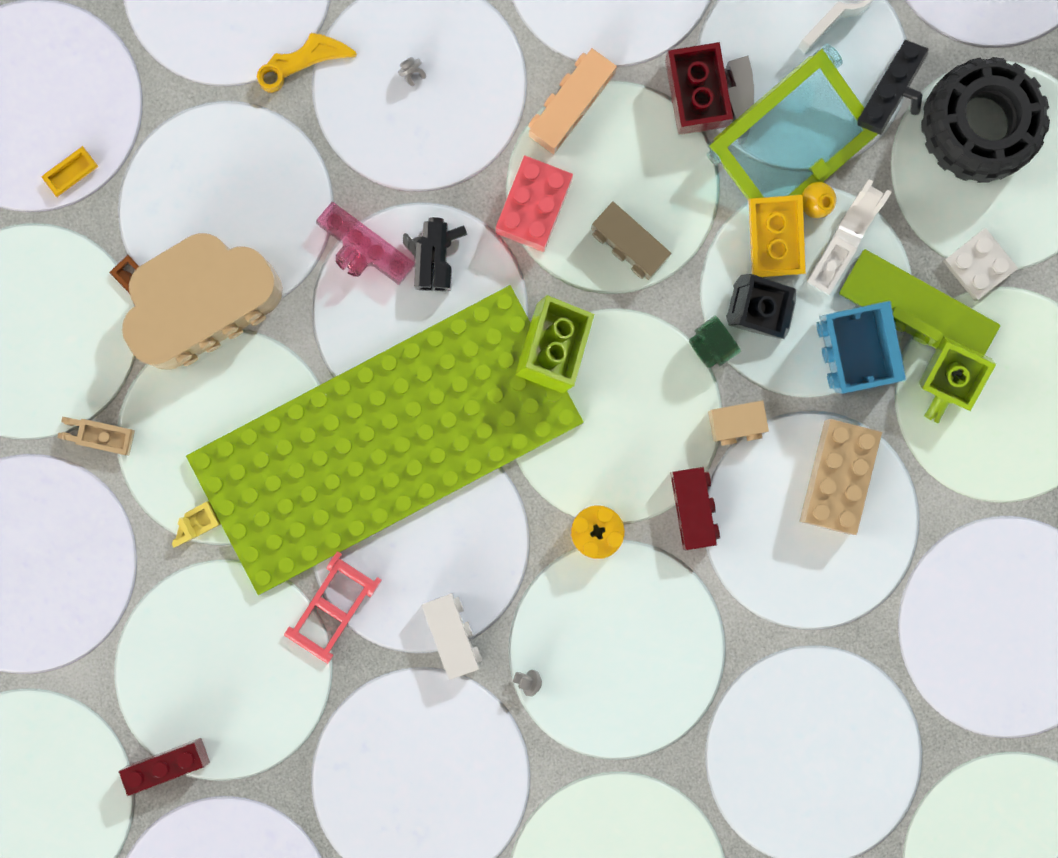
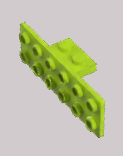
M866 249L861 252L839 291V295L860 307L890 301L896 330L900 332L905 331L912 335L915 341L923 345L928 344L937 349L943 336L985 355L1000 328V324Z

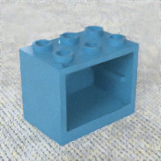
M890 301L819 316L820 321L816 322L819 337L824 338L825 347L821 348L824 363H829L831 372L827 373L828 385L830 389H834L835 393L844 394L906 381Z

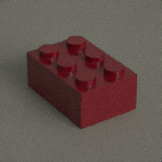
M720 42L668 50L665 63L678 135L728 127L733 120Z

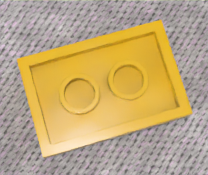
M803 195L748 198L752 274L760 277L806 274Z

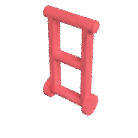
M338 551L326 568L330 571L329 575L294 629L289 626L284 633L285 637L327 664L334 656L330 653L331 649L366 595L371 598L382 581L379 577L373 581L341 560L342 553ZM338 571L364 587L348 613L322 598V595ZM315 606L341 622L325 649L299 633Z

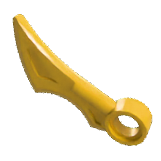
M310 33L306 43L299 50L288 54L275 53L267 64L259 68L257 80L261 88L266 92H277L284 85V78L319 62L337 58L356 57L357 53L336 39ZM266 73H276L278 75L277 81L274 84L265 83L263 79Z

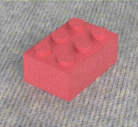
M524 155L496 225V234L545 252L571 186L573 174Z

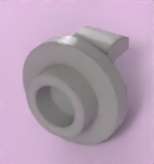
M410 57L400 64L401 69L398 71V74L405 76L406 82L412 87L415 85L412 81L414 73L418 72L421 78H426L424 70L419 68L422 64L420 59L414 60L413 57Z
M529 670L526 674L516 672L512 681L519 684L518 688L523 689L524 694L530 697L534 696L542 686V679L536 670Z

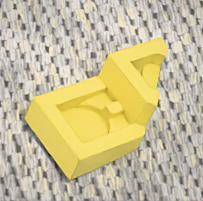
M209 501L186 512L184 517L179 518L177 524L179 528L176 539H173L172 546L173 548L178 547L221 525Z

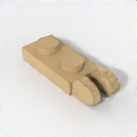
M62 416L61 422L70 426H79L77 436L62 432L58 433L57 438L76 442L75 444L127 456L130 455L135 430L86 419L77 420Z

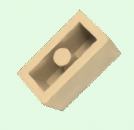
M763 400L708 411L713 441H721V446L737 443L736 438L745 436L747 441L762 439V433L769 432Z

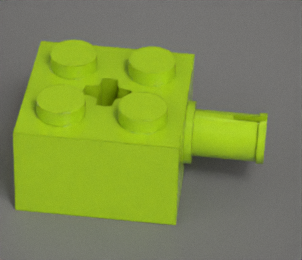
M943 336L919 381L923 390L935 395L924 417L929 420L934 419L933 422L940 423V419L949 403H953L971 412L996 366L993 359ZM960 369L962 375L953 377L952 372Z

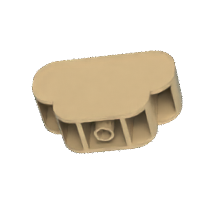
M207 233L191 235L135 270L129 283V293L135 306L124 318L122 325L123 337L133 355L146 364L163 370L175 369L183 364L185 367L196 362L199 359L197 356L207 351V353L218 349L221 346L220 342L226 338L234 339L244 332L243 328L250 324L255 326L266 319L265 315L273 311L282 298V282L273 266L258 251L249 247L230 249L219 238Z

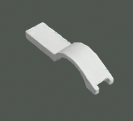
M864 0L857 4H845L838 1L802 39L798 48L806 54L840 17L858 16L868 9L873 0Z
M870 179L867 180L851 204L832 240L806 281L828 295L833 291L857 251L869 225L892 193L889 190L883 193L872 187L871 185L874 181Z

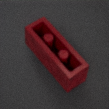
M704 467L670 472L683 550L716 546V540L720 539L718 524H714L712 513H716L713 497L709 498L707 487H711L709 471L705 472Z
M198 738L127 765L118 772L128 797L204 768L210 763L202 738Z

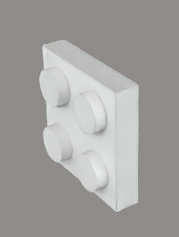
M987 228L981 230L943 260L944 264L974 301L979 300L1018 269Z

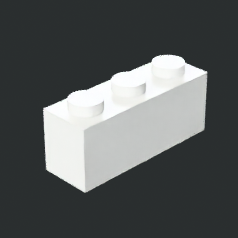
M453 593L423 603L421 606L448 680L450 681L479 670V662L483 660L478 647H472L469 638L473 636L469 622H463L460 613L464 609L459 596L454 598Z

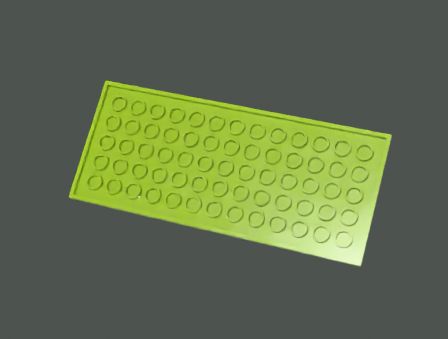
M511 285L186 455L257 595L265 593L331 558L337 551L342 552L584 423L567 391L560 393L515 375L531 322Z

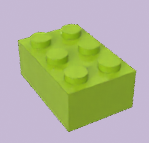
M546 295L536 304L515 375L560 393H565L574 387L595 314Z

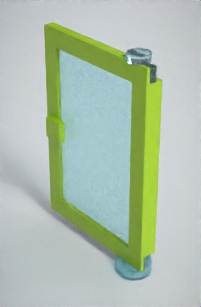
M825 44L812 56L804 60L707 145L710 149L707 153L709 160L716 166L719 163L723 166L747 200L748 198L802 195L808 185L814 182H824L878 135L875 132L857 126L858 118L864 107L837 70L843 64V60L837 50L831 45Z

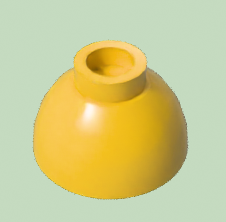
M814 182L808 185L802 193L803 211L811 218H824L836 206V194L832 187L826 183Z

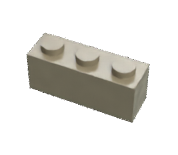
M614 201L592 223L593 237L601 244L606 242L612 247V254L620 261L626 260L630 263L633 273L641 279L645 277L650 280L672 254Z

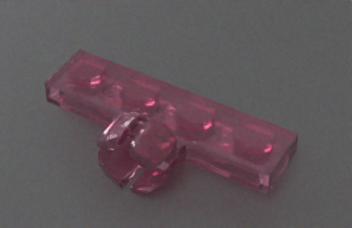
M333 201L316 220L318 226L343 244L342 248L335 255L336 263L342 270H345L347 267L349 269L347 274L353 277L360 276L366 267L373 266L400 285L415 267L414 261Z

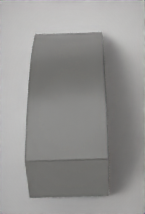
M748 55L728 61L725 68L731 87L728 88L733 115L732 122L754 104L753 72ZM749 129L737 139L738 145L744 143Z

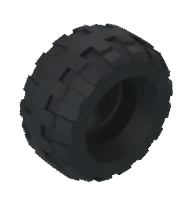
M979 57L956 66L934 86L923 107L924 114L921 120V131L925 135V146L929 154L933 153L938 160L937 164L944 171L948 169L954 173L956 178L964 181L975 180L977 183H989L1014 174L1027 165L1040 151L1044 144V137L1049 131L1050 119L1047 116L1049 104L1046 95L1042 96L1040 92V83L1035 77L1030 78L1025 73L1026 69L1017 63L1013 65L1008 64L1004 58L991 57L990 59H981ZM987 98L996 102L1003 109L1008 125L1006 135L1002 139H985L972 130L966 117L967 103L971 99Z

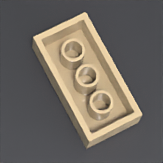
M834 419L824 421L799 522L849 535H857L882 432Z

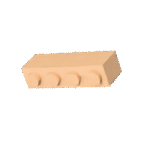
M593 48L587 54L583 52L575 63L577 68L572 74L567 73L559 84L562 88L556 95L552 93L544 104L546 109L541 115L536 114L528 125L530 128L529 137L553 155L616 73L617 66Z

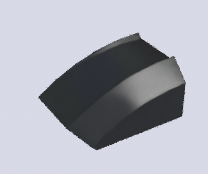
M754 274L740 275L733 285L728 314L726 315L728 325L784 340L791 326L796 304V288Z

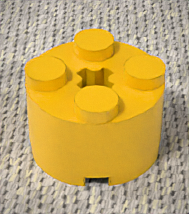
M594 505L583 509L577 514L572 523L571 536L575 547L583 555L593 559H602L613 555L620 548L624 540L625 531L621 518L615 511L605 506ZM596 524L599 528H605L601 539H598L596 536L591 537L590 532L593 531V526Z

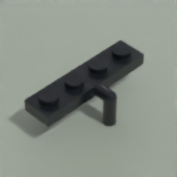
M904 40L859 116L857 126L881 135L903 97L911 99L910 113L912 115L920 113L923 95L920 91L909 86L925 61L929 48Z

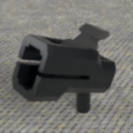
M431 217L428 218V221L423 222V236L411 239L407 233L403 234V245L415 258V290L432 291L434 263L433 288H435V291H451L452 267L447 263V248L451 246L452 240L467 235L464 225L448 231V223L444 222L443 218Z

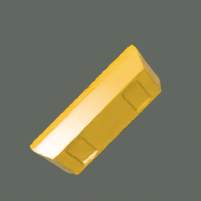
M81 146L42 175L41 178L53 194L58 197L99 166L84 146Z

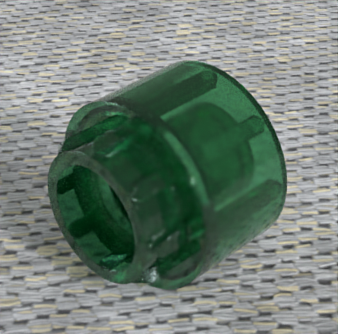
M716 315L693 330L696 335L689 340V344L707 368H711L715 364L721 367L741 352L732 335Z

